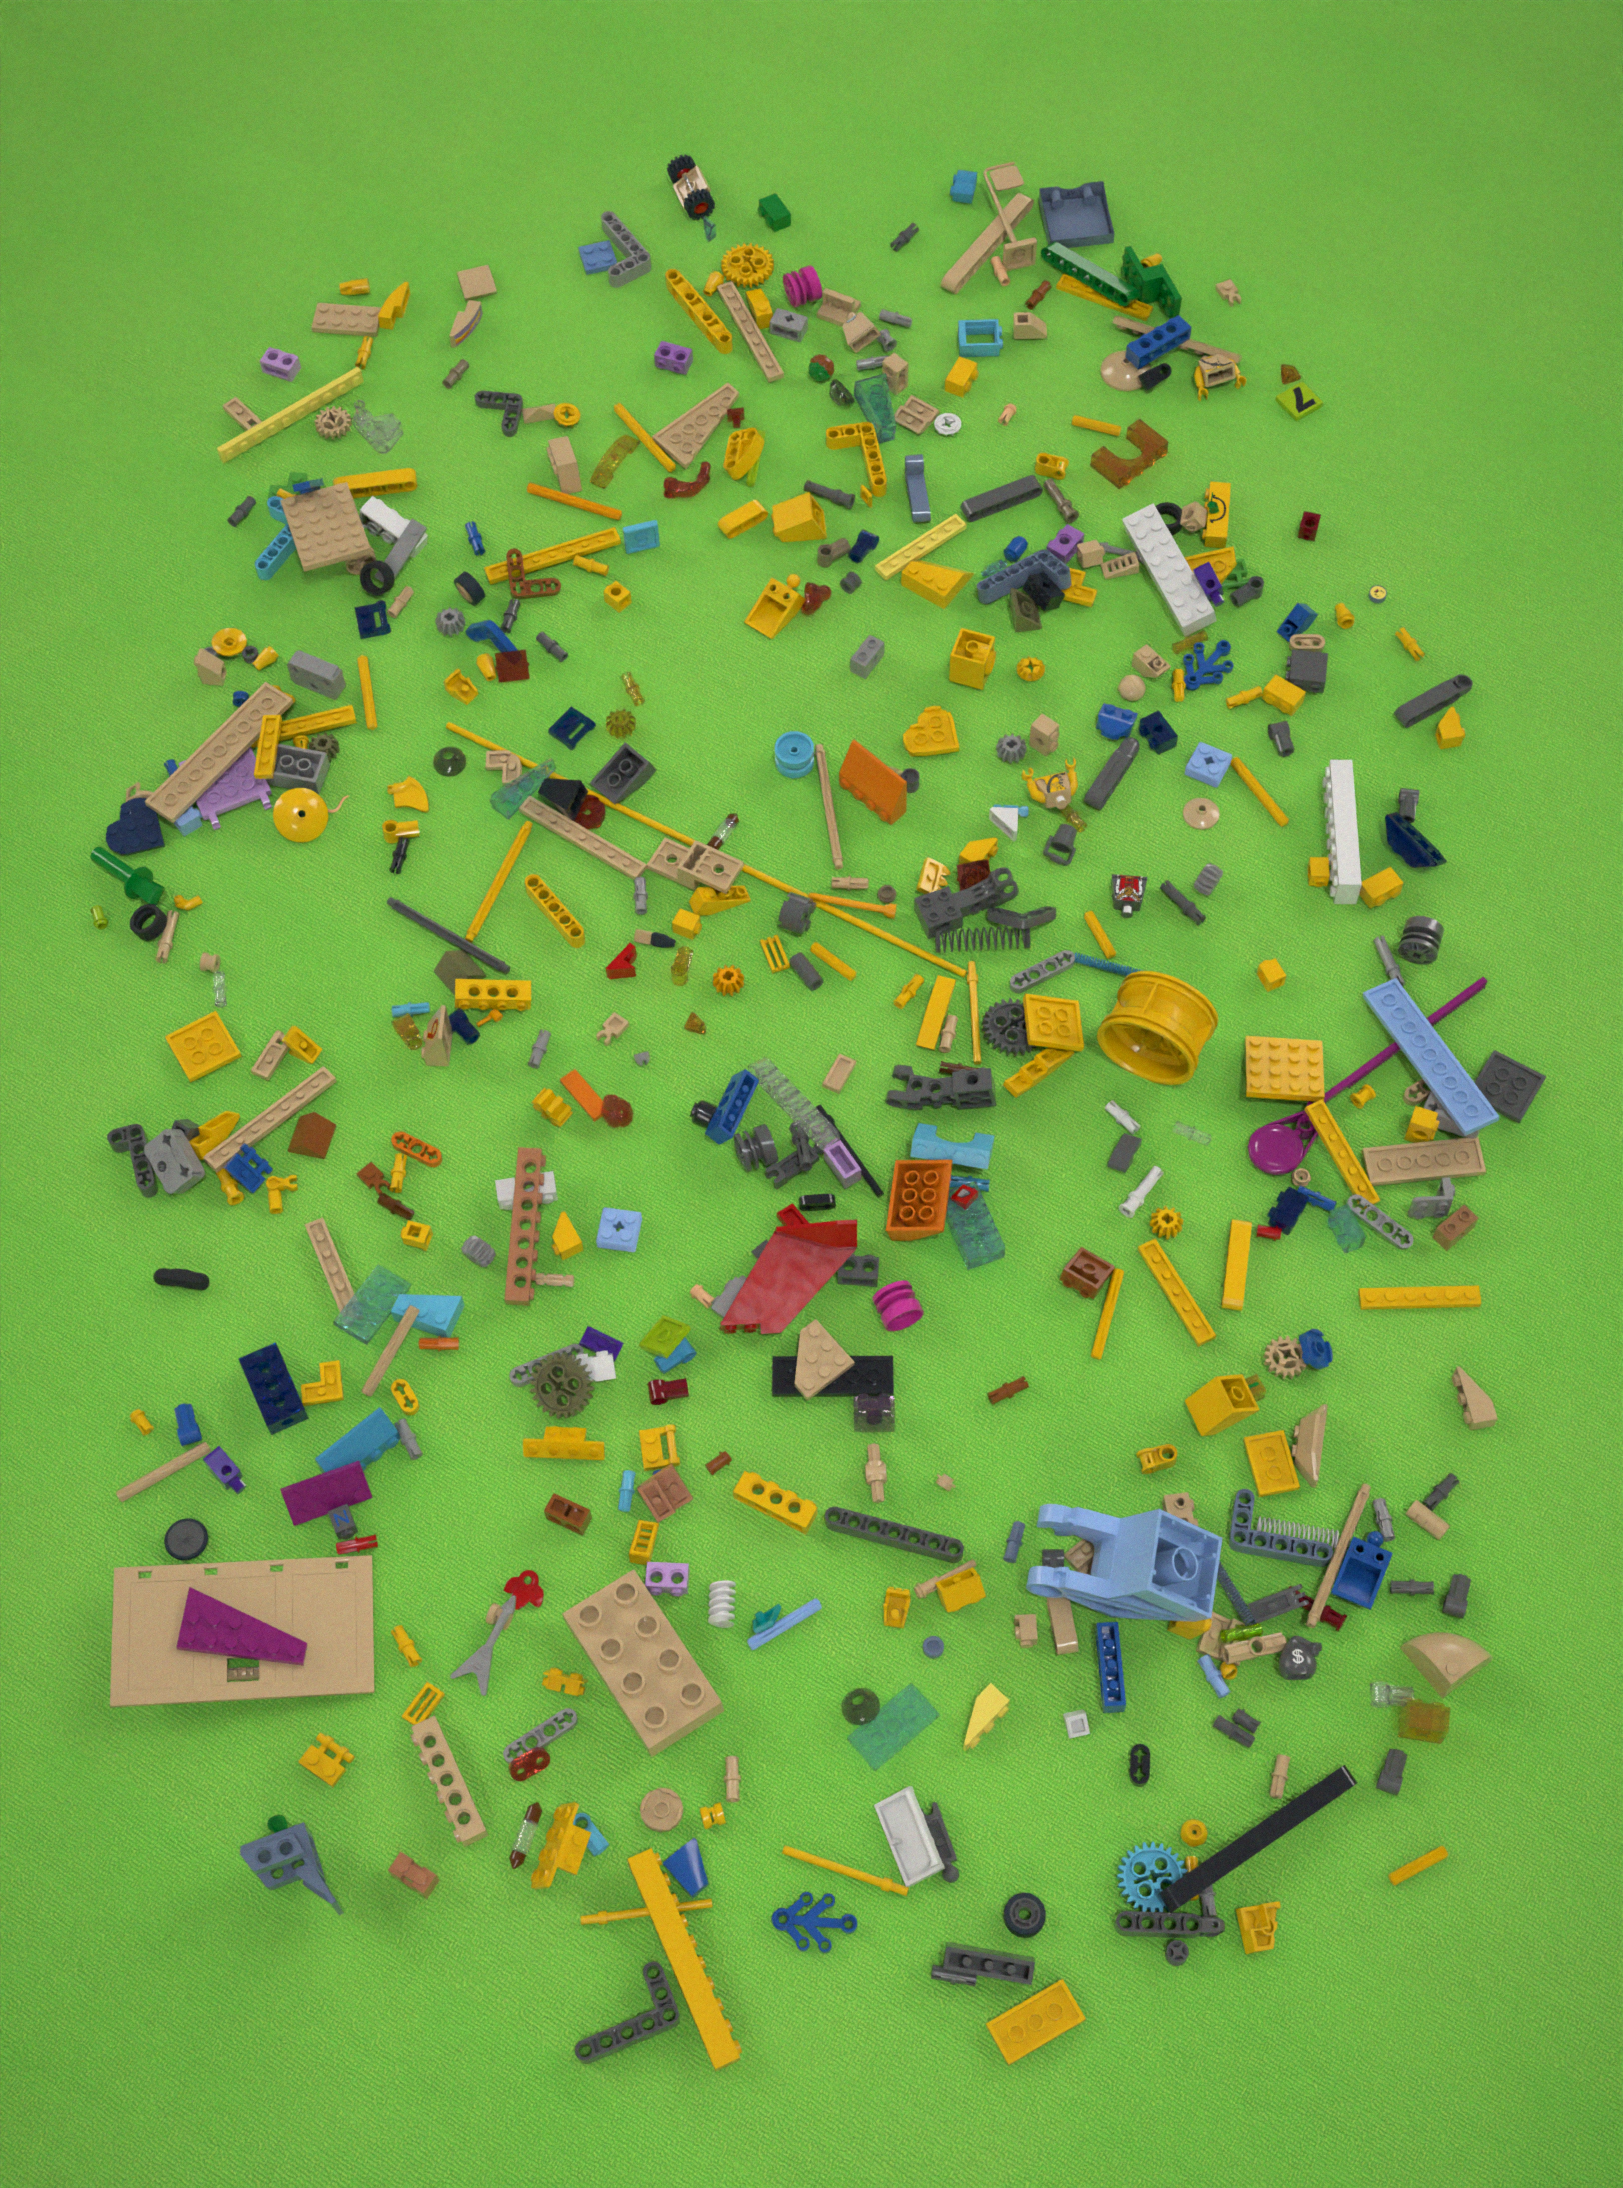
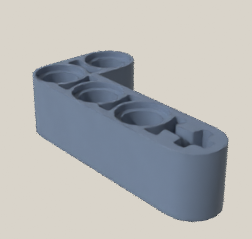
M923 455L905 456V479L913 523L931 521L924 478Z

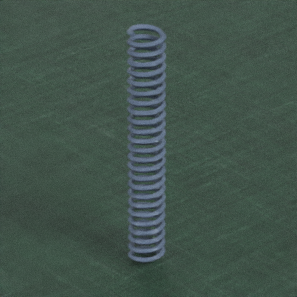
M1219 1562L1218 1581L1223 1590H1225V1593H1227L1226 1595H1228L1230 1601H1232L1231 1603L1235 1609H1237V1612H1239L1238 1615L1242 1618L1245 1626L1254 1625L1257 1620L1251 1615L1252 1612H1249L1250 1609L1246 1606L1245 1601H1242L1243 1598L1239 1595L1240 1592L1234 1587L1235 1584L1229 1578L1230 1576H1227L1228 1573H1226L1225 1568Z

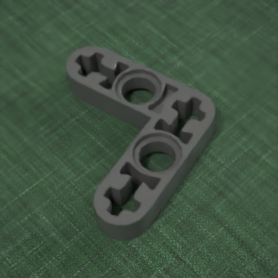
M479 391L475 394V403L478 407L505 410L502 420V433L507 437L514 436L518 431L523 409L522 396L515 393ZM496 399H503L501 403L495 402ZM511 413L517 414L515 417L508 416Z
M1051 906L1041 907L1023 914L1002 908L987 909V920L1019 929H1028L1056 919V908Z

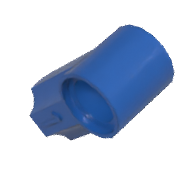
M185 1403L178 1405L174 1411L178 1423L177 1433L181 1446L201 1441L202 1436L198 1423L195 1420L192 1405Z

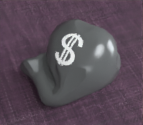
M1297 1635L1289 1639L1280 1655L1278 1663L1279 1671L1285 1680L1311 1679L1317 1669L1315 1657L1319 1655V1651H1322V1644L1310 1642Z

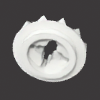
M952 413L941 414L935 419V430L939 434H945V436L951 434L953 436L955 432L959 433L961 420Z

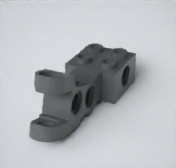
M1001 867L990 872L987 879L968 889L952 894L948 886L914 898V911L927 938L931 939L935 937L936 929H941L943 934H945L947 929L949 932L953 931L954 928L956 930L960 929L963 926L964 916L978 914L981 910L995 908L1014 899L1019 893V888L1013 880L1011 871L1006 867ZM1001 874L1008 875L1006 880H998ZM1007 886L1014 887L1011 893L1004 892Z
M896 1065L894 1066L892 1077L908 1081L906 1092L898 1090L888 1091L885 1102L892 1107L921 1110L926 1105H934V1108H940L942 1104L953 1103V1106H957L958 1110L996 1106L995 1083L991 1068L981 1067L977 1070L962 1069L952 1072L953 1077L934 1079L914 1075L911 1066Z

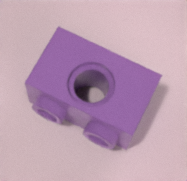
M1067 524L1058 531L1054 540L1049 541L1046 549L1066 565L1076 554L1077 544L1084 543V533Z

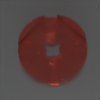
M586 795L576 819L572 821L586 829L599 828L606 816L604 803L594 795ZM587 809H589L591 812L588 815L583 813L586 812Z

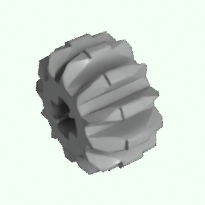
M451 607L448 610L442 609V613H437L435 620L437 630L442 632L444 636L449 634L450 637L453 634L458 635L459 631H463L466 624L462 611L459 612L457 608L452 610Z
M1013 733L1011 736L1005 734L1004 738H999L996 745L998 758H1002L1003 762L1009 761L1011 764L1012 761H1015L1018 764L1019 759L1023 760L1027 752L1025 739H1021L1020 735L1015 737Z
M1206 864L1195 881L1194 888L1201 894L1210 895L1222 878L1223 871L1216 865Z
M470 1236L463 1243L464 1245L461 1248L463 1254L476 1265L487 1267L494 1260L493 1258L496 1255L494 1249L481 1238Z

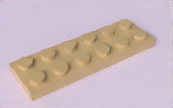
M1478 1137L1362 1149L1366 1174L1372 1186L1438 1180L1446 1177L1485 1175L1486 1173Z

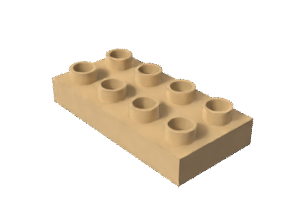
M634 1569L562 1613L566 1625L651 1757L724 1712L722 1701Z

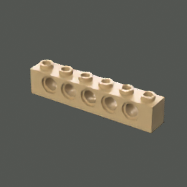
M435 1715L412 1726L411 1728L414 1733L410 1736L415 1747L419 1745L422 1750L419 1757L424 1766L427 1764L429 1766L430 1772L427 1775L432 1785L437 1784L439 1791L435 1793L440 1804L445 1802L448 1810L444 1811L448 1822H453L456 1827L453 1830V1834L457 1842L462 1841L464 1847L488 1836ZM429 1740H435L436 1744L433 1747H425ZM437 1759H444L442 1766H434ZM452 1778L453 1782L449 1786L442 1785L444 1779ZM454 1797L462 1798L458 1805L451 1804ZM463 1816H469L470 1821L467 1824L462 1825L459 1823Z

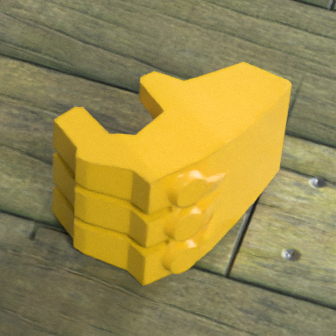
M458 668L443 681L445 690L452 697L466 705L479 694L470 678H465Z
M887 1588L883 1606L884 1626L904 1628L910 1608V1590L904 1589L902 1591L901 1588Z

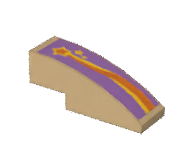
M468 300L465 311L457 312L449 335L452 348L461 344L480 322L483 315L481 302Z

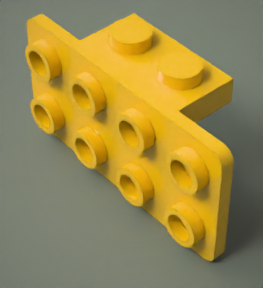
M578 1803L562 1804L556 1808L553 1819H555L553 1826L546 1834L547 1842L545 1848L541 1850L538 1857L540 1861L538 1868L531 1876V1888L535 1890L549 1888L557 1868L572 1875H577L591 1832L573 1825L579 1807Z

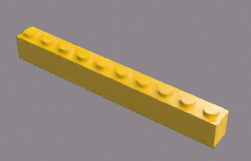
M652 1848L628 1858V1865L716 2072L740 2060L739 2054L742 2053L739 2042L738 2040L733 2041L730 2033L733 2032V2028L729 2019L724 2020L721 2011L724 2010L720 1998L715 1999L712 1992L715 1989L714 1983L710 1976L706 1978L703 1971L706 1968L702 1956H697L694 1948L698 1947L693 1934L689 1936L686 1927L689 1926L685 1915H680L677 1907L680 1904L676 1894L671 1895L668 1886L671 1885L667 1873L662 1874L659 1866L663 1864L658 1852L654 1854Z

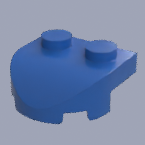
M1104 703L1098 715L1096 729H1100L1101 735L1110 739L1118 740L1120 736L1127 738L1131 735L1138 713Z

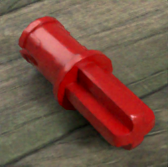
M376 1534L357 1538L356 1536L355 1539L336 1543V1551L338 1555L356 1551L360 1553V1550L377 1548L378 1542L369 1543V1541L377 1540Z

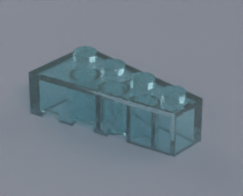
M886 373L855 381L854 397L867 422L874 425L878 443L894 440L896 422Z

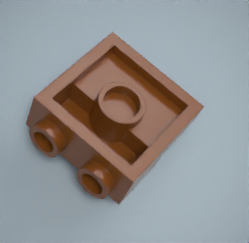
M1081 1247L1065 1266L1059 1280L1062 1281L1064 1286L1068 1288L1073 1287L1078 1290L1083 1297L1094 1299L1103 1288L1106 1280L1113 1273L1115 1266Z

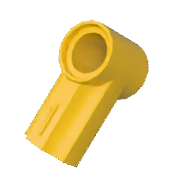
M387 820L382 825L384 840L387 843H396L399 837L410 838L420 836L418 820L398 823L395 820Z

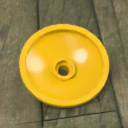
M294 788L283 793L276 801L273 809V821L279 833L286 839L298 843L309 842L321 835L326 828L328 809L322 797L316 792L307 788ZM299 811H304L305 817H300L298 815Z

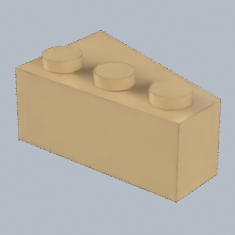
M568 436L548 440L549 447H546L547 455L553 467L554 475H557L561 492L571 494L582 491L577 460Z

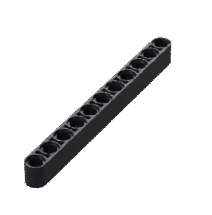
M1343 1765L1161 1891L1158 1895L1172 1913L1358 1782L1346 1765Z

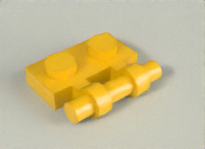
M319 1733L316 1737V1740L321 1743L319 1749L311 1744L298 1763L333 1788L346 1771L340 1764L343 1760L351 1763L355 1756L349 1753V1749L345 1746L341 1747L336 1744L329 1735L325 1736ZM329 1749L337 1754L334 1759L326 1755Z

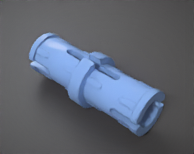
M1209 1654L1201 1657L1198 1663L1206 1675L1207 1682L1211 1683L1219 1699L1225 1697L1231 1691L1224 1682L1221 1671L1217 1669Z

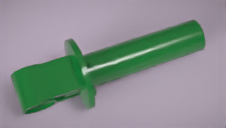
M96 847L91 852L90 858L93 862L124 883V893L130 899L142 897L144 901L150 904H158L165 888L153 881V873L150 869L139 867L134 870L102 847Z

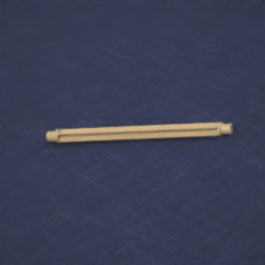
M817 744L815 746V756L833 856L832 861L835 869H842L843 857L825 757L826 752L822 744Z
M1362 1484L1361 1489L1357 1492V1497L1310 1613L1307 1615L1306 1625L1310 1628H1315L1316 1623L1320 1620L1321 1613L1366 1501L1370 1496L1371 1487L1368 1484Z

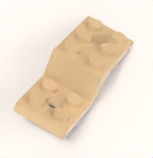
M664 838L647 863V869L694 891L701 882L725 894L744 867L743 861L697 840L689 849L668 838ZM669 858L677 859L674 863H669L667 861ZM716 868H722L724 870L721 873L714 872Z

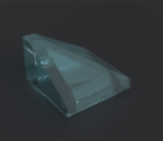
M704 216V233L706 240L710 242L716 237V225Z

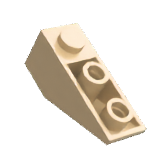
M1460 1366L1456 1367L1452 1375V1382L1455 1387L1457 1386L1459 1392L1457 1397L1459 1404L1463 1405L1465 1423L1469 1425L1470 1430L1494 1426L1498 1418L1492 1400Z

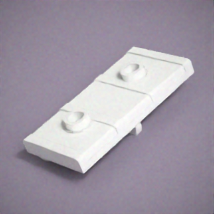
M912 1786L874 1805L906 1887H911L945 1869Z

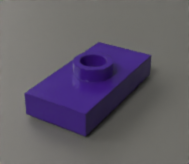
M587 1326L579 1342L580 1346L594 1353L608 1350V1354H613L614 1362L624 1344L590 1326Z

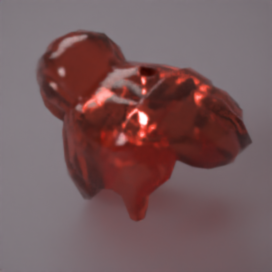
M807 582L804 588L806 600L801 607L802 613L810 615L818 610L823 601L831 597L830 587L827 585L818 586Z
M615 1094L606 1095L601 1105V1115L608 1123V1126L613 1128L628 1126L634 1117L631 1104Z

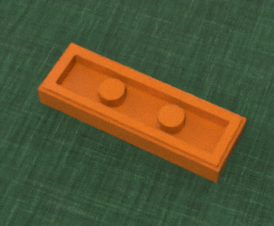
M576 1069L560 1079V1083L594 1122L609 1112L608 1106Z

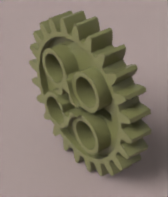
M559 1352L555 1353L554 1357L548 1355L547 1360L542 1359L540 1360L541 1365L535 1366L538 1372L531 1373L535 1380L530 1381V1384L535 1385V1388H532L530 1392H536L532 1399H539L536 1406L543 1405V1413L550 1410V1417L557 1414V1418H561L563 1414L565 1418H569L570 1414L575 1416L578 1414L577 1410L579 1412L584 1411L583 1405L587 1406L590 1404L587 1399L593 1398L589 1391L595 1389V1387L590 1386V1383L595 1380L588 1377L592 1371L586 1372L585 1369L588 1364L580 1365L582 1359L579 1358L575 1361V1354L570 1355L569 1358L567 1352L562 1353L561 1356ZM558 1366L563 1370L562 1376L557 1374ZM573 1378L577 1379L579 1383L578 1388L573 1386ZM546 1383L552 1386L551 1392L546 1390ZM562 1395H565L567 1397V1404H564L562 1402Z

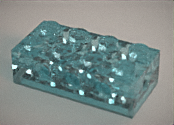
M976 1181L964 1184L978 1191L976 1200L964 1210L950 1199L961 1186L950 1189L946 1212L947 1224L968 1270L1005 1257V1245Z

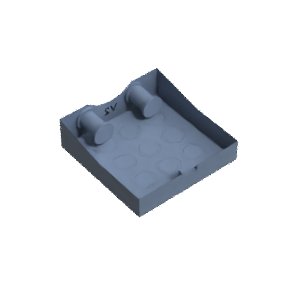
M1103 181L1085 183L1073 189H1063L1058 186L1039 188L1038 203L1048 245L1058 242L1066 248L1114 243L1115 233Z

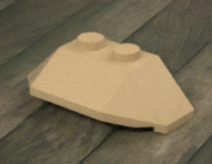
M1323 1404L1300 1420L1299 1426L1295 1425L1293 1438H1297L1296 1445L1293 1444L1291 1450V1457H1294L1293 1464L1309 1485L1316 1488L1319 1479L1327 1404Z

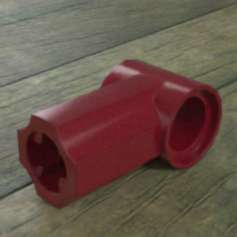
M686 1378L666 1382L662 1379H656L647 1384L652 1405H661L671 1399L689 1397Z

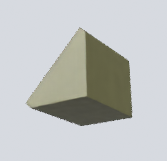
M1011 588L1009 606L1015 633L1040 630L1042 624L1037 603L1030 596L1015 588Z
M464 950L446 951L434 969V973L454 996L455 979H484L486 977L484 972Z

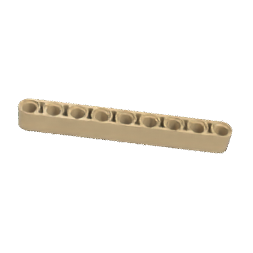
M1017 193L1003 209L1012 231L1030 212L1034 203L1033 199L1021 193ZM1000 215L992 221L945 274L941 281L942 288L957 294L1008 237Z

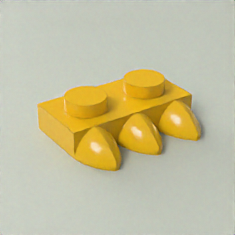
M929 857L924 859L917 891L928 894L942 889L939 886L948 885L943 876L951 874L949 869Z

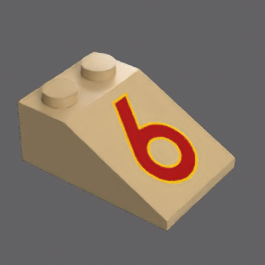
M441 1005L428 1022L427 1030H424L423 1040L425 1047H422L421 1057L425 1059L426 1066H449L453 1032L446 1005Z

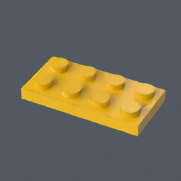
M1061 1979L986 2023V2027L1009 2066L1084 2022L1086 2018L1064 1980Z

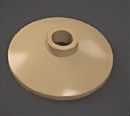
M1206 798L1192 799L1187 802L1183 809L1185 822L1189 826L1200 830L1213 827L1218 822L1220 815L1217 805Z

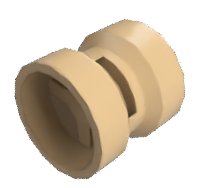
M496 1603L491 1605L486 1616V1623L496 1624L503 1611L500 1605ZM510 1614L509 1618L507 1619L503 1627V1630H507V1628L509 1627L513 1618V1614Z

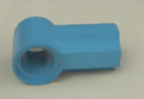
M684 1337L667 1359L657 1356L654 1358V1362L658 1369L665 1374L681 1362L687 1363L692 1360L697 1352Z

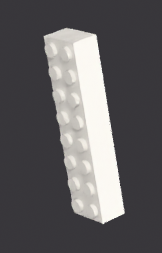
M1154 503L1123 518L1122 521L1126 533L1183 635L1186 637L1216 622L1214 609Z
M1330 760L1329 767L1325 768V777H1323L1322 782L1323 788H1326L1323 800L1324 803H1327L1325 819H1328V823H1326V834H1329L1327 850H1330L1328 858L1329 865H1331V870H1329V881H1332L1330 897H1333L1334 904H1356L1362 883L1352 760Z

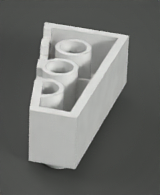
M373 496L364 504L359 513L363 528L369 529L370 534L375 537L377 535L381 536L384 542L388 544H396L410 520L401 517L396 510L387 507L382 500L376 499ZM424 533L410 555L411 557L415 558L427 545L428 535Z

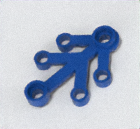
M1222 640L1218 642L1215 652L1206 661L1203 654L1204 644L1196 643L1193 651L1196 654L1199 669L1195 673L1192 665L1194 663V656L1192 654L1184 655L1183 663L1187 671L1184 682L1188 690H1196L1201 684H1220L1223 681V674L1221 672L1230 673L1233 670L1234 664L1229 660L1224 661L1222 665H1213L1220 656H1227L1230 653L1231 645L1228 641ZM1205 673H1213V676L1202 677Z
M809 1892L802 1893L800 1899L788 1909L779 1908L773 1913V1926L780 1931L786 1930L796 1942L798 1950L803 1952L809 1949L810 1942L807 1937L801 1936L794 1925L803 1926L818 1943L819 1950L822 1953L830 1952L832 1944L816 1927L838 1928L846 1934H851L857 1929V1919L851 1914H846L841 1919L817 1917L826 1908L834 1906L835 1898L829 1893L825 1894L822 1900L804 1916H795V1914L804 1906L809 1907L812 1905L813 1896ZM809 1896L811 1898L810 1902H803V1897ZM827 1897L833 1900L829 1905L824 1902ZM785 1916L787 1918L786 1923H780L779 1918ZM847 1921L852 1922L853 1926L852 1928L848 1929L844 1926V1924ZM802 1940L807 1942V1946L804 1948L799 1946V1942ZM823 1942H827L829 1944V1948L822 1949L821 1944Z

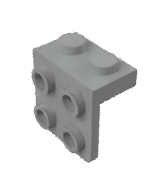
M1450 1177L1441 1179L1436 1196L1413 1198L1408 1216L1415 1219L1434 1216L1435 1218L1447 1216L1453 1196H1455V1186L1451 1184Z

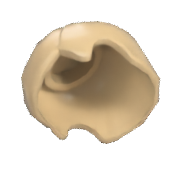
M1132 674L1121 679L1117 691L1120 692L1121 698L1128 701H1137L1143 697L1146 687L1144 681L1139 676Z

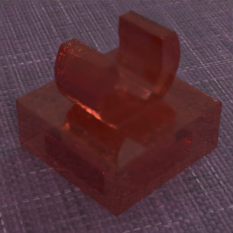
M744 407L727 409V421H733L734 428H739L740 420H744Z

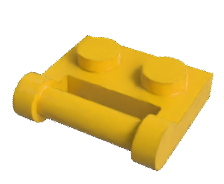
M670 1424L659 1428L639 1430L644 1471L663 1469L670 1464H673L674 1467L680 1465V1458L677 1457L675 1443V1425ZM664 1435L667 1437L669 1459L663 1460L660 1437Z

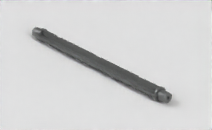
M392 897L387 900V905L391 906L393 910L400 912L497 969V971H502L505 974L510 971L511 967L506 965L504 961L499 960L400 902V900H395Z

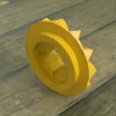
M570 403L557 405L553 412L554 420L558 421L559 425H565V427L568 425L573 427L574 424H578L580 419L578 408ZM566 411L569 416L567 419L565 418Z
M1028 656L1026 659L1022 658L1017 664V674L1026 681H1036L1044 675L1045 665L1037 657L1030 658ZM1029 665H1032L1033 672L1028 668Z

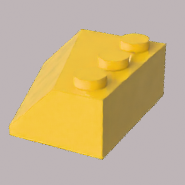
M922 560L911 561L901 572V585L945 609L972 578L974 573Z

